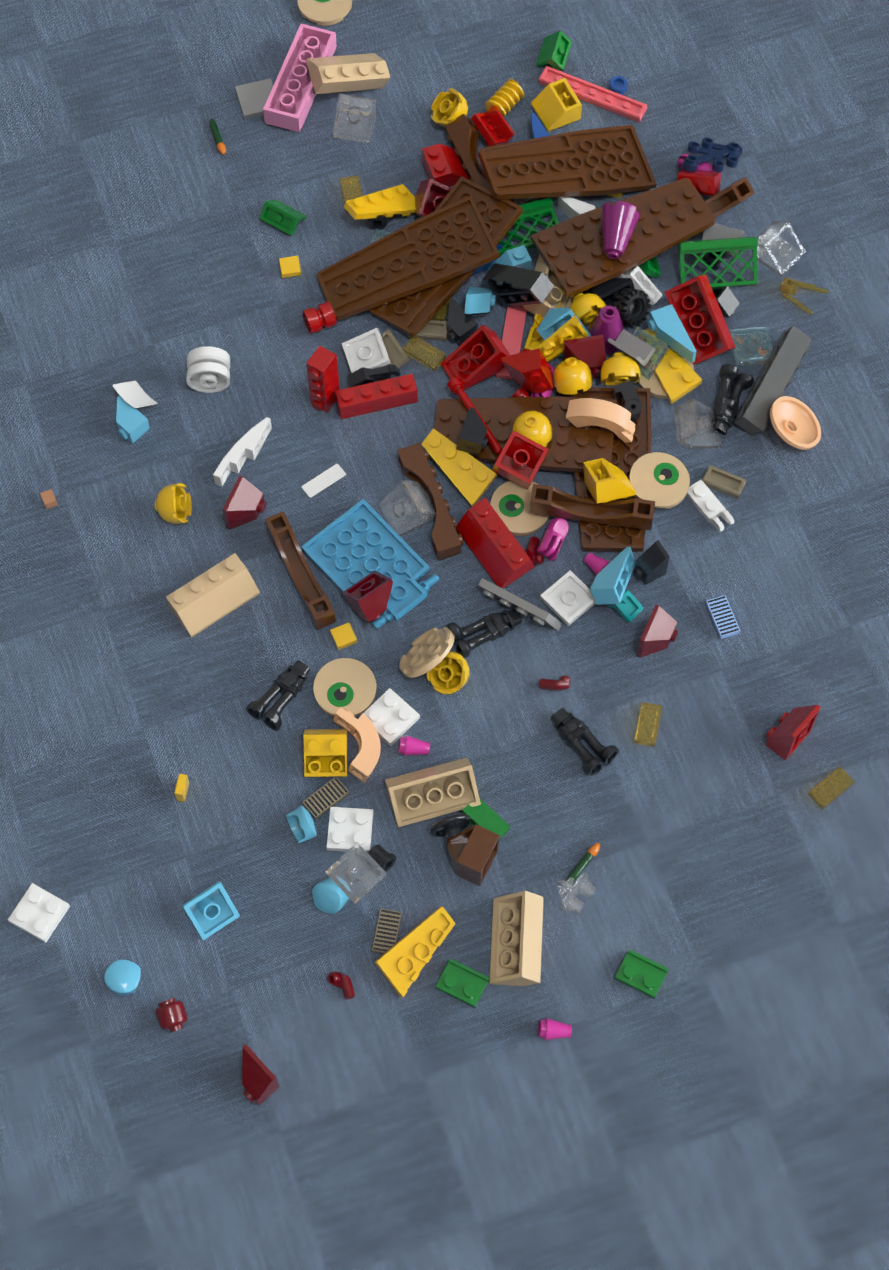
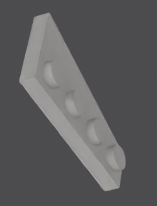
M483 578L478 586L484 589L483 594L492 599L496 596L503 605L509 608L511 605L516 607L517 612L524 616H532L533 620L541 625L545 623L557 631L561 628L562 623L539 607Z

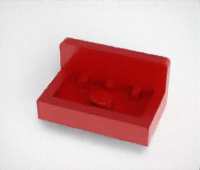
M492 106L486 113H476L471 118L475 128L482 134L486 144L490 147L507 144L515 135L496 106Z

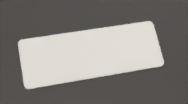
M335 464L304 484L302 488L311 498L344 477L346 473L339 464Z

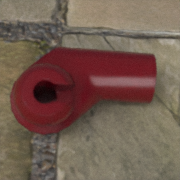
M532 536L527 545L526 553L533 565H541L544 562V557L541 553L537 554L540 540L538 537Z
M565 675L561 676L559 680L541 678L539 688L567 690L571 686V679Z
M337 971L329 973L327 977L328 982L342 989L345 1000L356 996L349 976Z

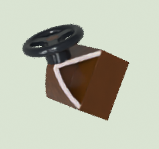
M467 814L452 815L436 822L430 828V834L435 837H446L450 861L456 875L481 886L499 850L500 835L477 824L462 831L471 822V817Z

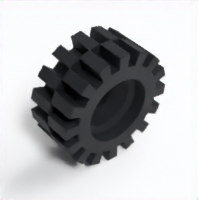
M626 288L625 291L622 290L620 292L621 295L616 297L618 302H614V305H617L616 309L619 311L622 323L631 325L642 324V320L645 321L647 319L645 315L650 313L647 309H651V305H648L650 299L647 298L648 294L642 290ZM634 300L635 307L633 312L630 313V305Z

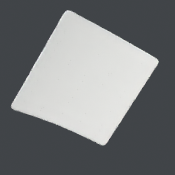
M137 381L113 384L117 393L134 408L158 404L143 391Z

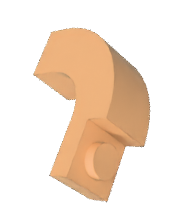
M580 398L569 401L566 418L577 428L584 426L604 427L614 432L625 443L632 442L635 424L630 420L631 413L625 408L609 401L593 398Z
M340 707L333 721L353 735L359 749L358 755L348 768V772L365 783L378 762L381 748L380 738L374 724L367 716L362 713L359 719H356L351 711Z

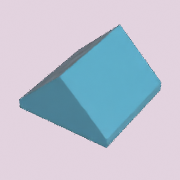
M570 307L550 308L537 331L546 340L575 314ZM578 319V321L581 323V325L583 326V328L585 329V331H586L587 334L589 335V336H587V337H590V336H591L590 332L586 329V327H585V326L582 324V322Z
M220 881L182 905L185 915L202 940H205L240 917Z

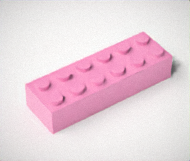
M300 24L263 108L266 124L300 133L316 96L306 59L332 57L337 47L336 32Z

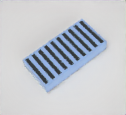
M726 595L707 600L705 604L719 638L724 639L740 634V628Z

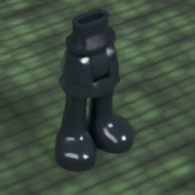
M724 364L720 368V391L713 408V430L721 435H726L728 429L732 427V422L739 411L738 405L741 392L752 387L754 382L753 376L746 373L738 374V368L732 364ZM732 383L730 399H727L729 388Z
M512 609L508 612L503 610V612L483 616L482 619L465 627H459L455 622L447 624L446 627L454 635L453 645L455 644L457 653L467 658L473 649L485 642L503 637L507 632L513 630L514 626L522 623L516 609ZM485 629V632H484V633H482V634H480V635H478V636H476V637H474V638H471V639H469V640H463V639H465V638H467V637H469V636H471V635H473V634H475V633H477V632H479V631Z
M299 660L293 666L289 665L288 669L278 675V679L273 681L272 687L259 700L249 703L246 707L247 712L257 720L263 717L264 723L270 729L278 731L282 725L280 718L282 711L297 696V693L301 691L303 683L307 679L306 675L311 669ZM280 692V693L282 694L281 697H280V698L277 700V702L266 712V709H267V707L269 706V704L273 701V699H274V698L278 695V693Z
M564 707L551 716L562 739L576 750L586 764L585 771L589 776L600 772L603 764L605 766L609 765L619 754V749L615 745L607 747L602 745L589 730L590 727L584 725L585 722L573 716L572 712L568 713ZM584 740L599 758L594 757L581 741Z

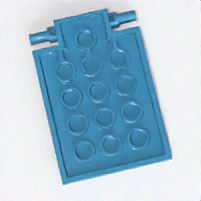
M364 499L301 546L304 554L341 592H344L373 571H377L392 579L393 585L386 611L372 623L376 630L386 622H391L393 619L396 621L401 619L426 599L430 587L440 580L436 574H433L426 581L422 580L419 584L417 583L420 578L430 571V567Z

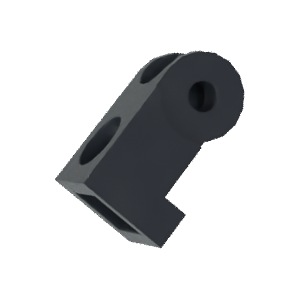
M629 381L613 386V399L620 400L622 407L631 413L630 420L632 422L637 421L641 415L642 405L633 382Z

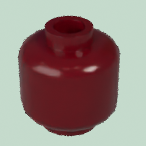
M172 998L159 1003L155 1014L160 1028L163 1030L169 1029L170 1033L182 1029V1024L188 1020L183 1002Z

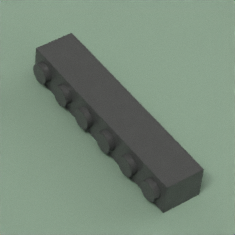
M795 326L783 332L734 421L735 424L752 436L758 432L762 433L767 428V420L770 417V408L773 402L785 395L784 389L792 382V374L800 367L801 358L809 351L810 347L808 345L812 339Z

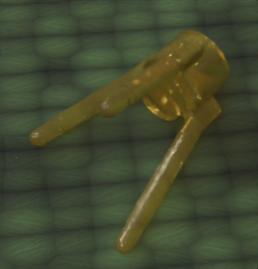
M785 277L780 288V292L784 293L783 298L789 299L810 315L813 314V311L791 295H796L799 287L829 293V290L816 287L814 284Z

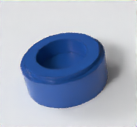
M615 76L610 79V91L621 95L627 91L628 82L624 77Z

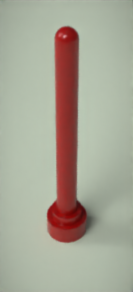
M460 377L452 378L447 383L448 389L451 393L458 395L468 411L470 407L476 410L487 428L486 438H489V444L496 454H500L503 449L465 393L464 382Z

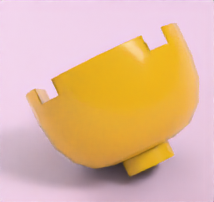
M452 88L448 89L450 91L440 92L431 105V110H433L431 118L443 127L454 122L460 115L464 114L467 116L468 113L466 99L461 93Z
M580 293L573 298L569 307L584 326L589 325L591 327L598 313L606 304L596 294Z
M623 352L614 353L613 357L608 358L601 368V383L605 382L608 386H615L632 380L633 384L641 379L638 363L632 357L625 356Z
M573 357L559 363L553 372V387H556V391L562 394H577V390L581 389L585 392L593 384L591 370L588 365Z
M524 412L513 423L512 431L514 430L544 447L552 439V426L548 418L540 412Z
M183 483L167 485L157 495L155 509L160 517L168 523H187L189 521L186 520L187 515L191 516L192 514L190 493L185 492L184 488L187 487Z
M449 651L437 666L427 672L428 681H431L434 686L433 688L442 694H452L459 691L468 682L470 676L469 665L466 659L454 651Z

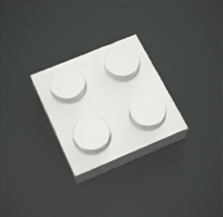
M378 328L342 343L352 373L362 367L374 369L391 364Z
M571 570L540 595V599L567 626H570L596 604L590 589Z
M390 688L363 713L374 724L378 735L390 746L420 719V714Z
M330 807L327 850L369 853L371 849L373 809Z
M32 883L8 918V921L46 943L70 905Z

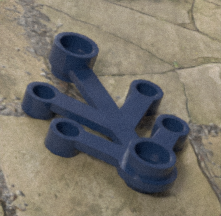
M705 137L702 140V147H700L699 143L692 141L689 142L687 148L690 153L705 155L699 157L688 155L684 159L682 167L688 172H695L699 164L715 159L712 170L722 172L724 168L723 157H727L726 165L728 167L735 168L743 149L734 142L727 145L713 143V139Z

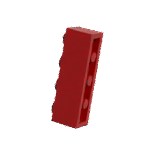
M319 345L306 362L310 401L315 409L328 413L336 402L335 391L340 390L337 354Z
M413 374L335 391L336 403L341 419L418 402V390Z

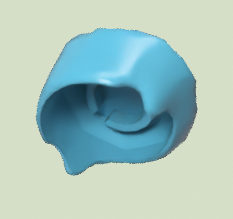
M301 805L286 815L289 826L298 843L316 837L314 821L304 806Z
M329 877L317 883L312 889L315 906L318 910L325 913H337L349 899L350 892L344 881L337 877Z
M129 960L114 961L108 966L104 974L107 987L119 996L135 993L141 976L140 967Z

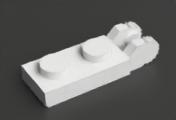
M702 480L689 487L686 496L717 531L721 532L724 530V525L719 520V516L728 525L734 523L732 515H730Z

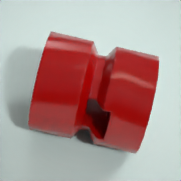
M329 301L318 304L317 309L310 307L302 310L303 319L310 334L322 330V326L327 329L337 325L336 316Z

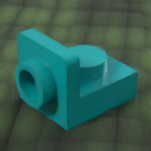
M625 590L620 604H607L609 608L614 607L627 623L631 622L644 609L629 590Z

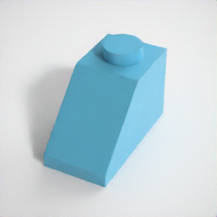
M522 245L507 250L494 263L531 270L532 260L525 246Z
M470 286L466 294L465 314L490 312L491 307H495L496 295H492L493 292L488 288Z
M119 395L117 397L116 414L117 432L122 439H128L133 444L150 429L148 419Z

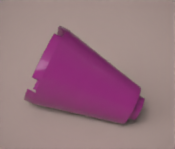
M616 201L613 205H609L610 202H606L602 205L601 209L603 251L608 258L618 259V257L623 255L640 218V210L637 212V207L627 202Z
M605 306L600 310L588 331L591 336L603 334L606 356L620 352L608 342L609 338L615 341L624 329L620 314L615 307Z

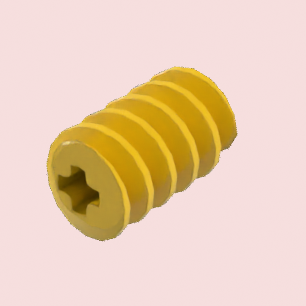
M509 78L495 92L494 96L485 103L486 111L492 106H496L503 117H505L506 113H509L511 108H514L515 104H518L520 99H523L525 96L519 83Z

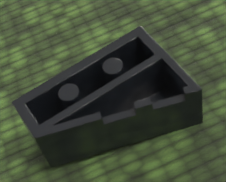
M494 263L483 278V282L505 307L543 303L554 287L549 277L543 272Z

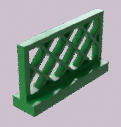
M551 197L519 205L523 208L524 212L514 223L513 226L516 227L514 231L506 233L507 236H510L507 242L503 240L499 242L500 245H503V248L498 250L500 256L507 250L522 245L525 246L526 250L535 248L532 241L528 238L531 234L540 232L535 229L537 224L546 227V229L559 224ZM551 216L552 219L548 223L541 220V218ZM528 221L534 222L532 227L523 225V223ZM519 229L528 232L525 237L516 234ZM513 238L522 241L520 245L516 246L510 243Z
M758 237L696 240L679 243L680 284L685 282V276L690 271L696 277L699 276L692 270L699 261L707 267L701 275H705L710 270L717 276L710 283L711 287L758 284ZM752 249V258L745 262L740 255L744 250ZM725 251H731L735 255L729 264L720 258ZM707 252H711L716 256L709 266L701 259ZM684 254H693L697 258L690 267L684 263ZM737 258L745 264L739 273L730 267ZM718 259L726 266L719 275L711 268ZM747 267L753 271V280H744L740 276ZM728 268L736 275L731 282H726L721 277Z

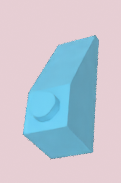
M673 305L651 311L647 323L650 331L654 332L656 338L690 363L695 362L697 351Z
M626 547L596 575L593 584H591L590 593L597 605L620 604L636 562L631 547Z

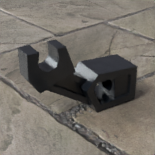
M389 364L388 366L374 369L362 367L347 375L350 387L373 383L375 379H390L391 375L398 377L401 373L396 365Z

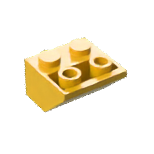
M566 78L548 84L531 102V106L547 132L581 119L582 104Z
M604 458L583 462L584 483L597 504L636 495L635 489L623 470Z
M347 729L305 730L303 735L304 777L347 776Z

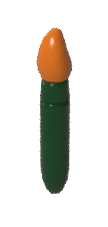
M210 119L209 125L217 144V149L224 155L226 153V146L223 143L217 123L214 119Z
M596 843L588 849V852L566 879L567 885L572 884L587 867L592 858L598 854L600 843Z

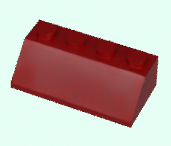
M707 275L697 276L665 291L669 304L673 305L697 351L695 362H693L694 365L736 348Z
M486 497L467 510L458 523L456 530L461 534L464 541L498 587L504 589L534 568L530 557Z

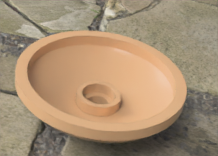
M789 396L780 397L773 402L770 408L771 423L778 436L784 442L802 450L811 449L818 444L821 438L820 424L815 414L807 405Z

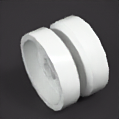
M209 346L195 348L188 353L186 381L190 388L205 393H215L228 388L230 384V355L226 351Z

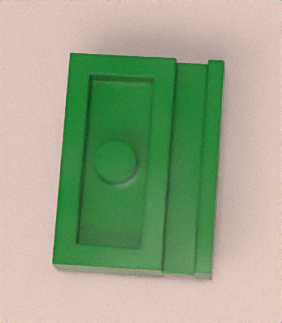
M629 949L615 976V980L655 999L669 969Z
M449 959L435 989L476 1008L490 978L455 960Z

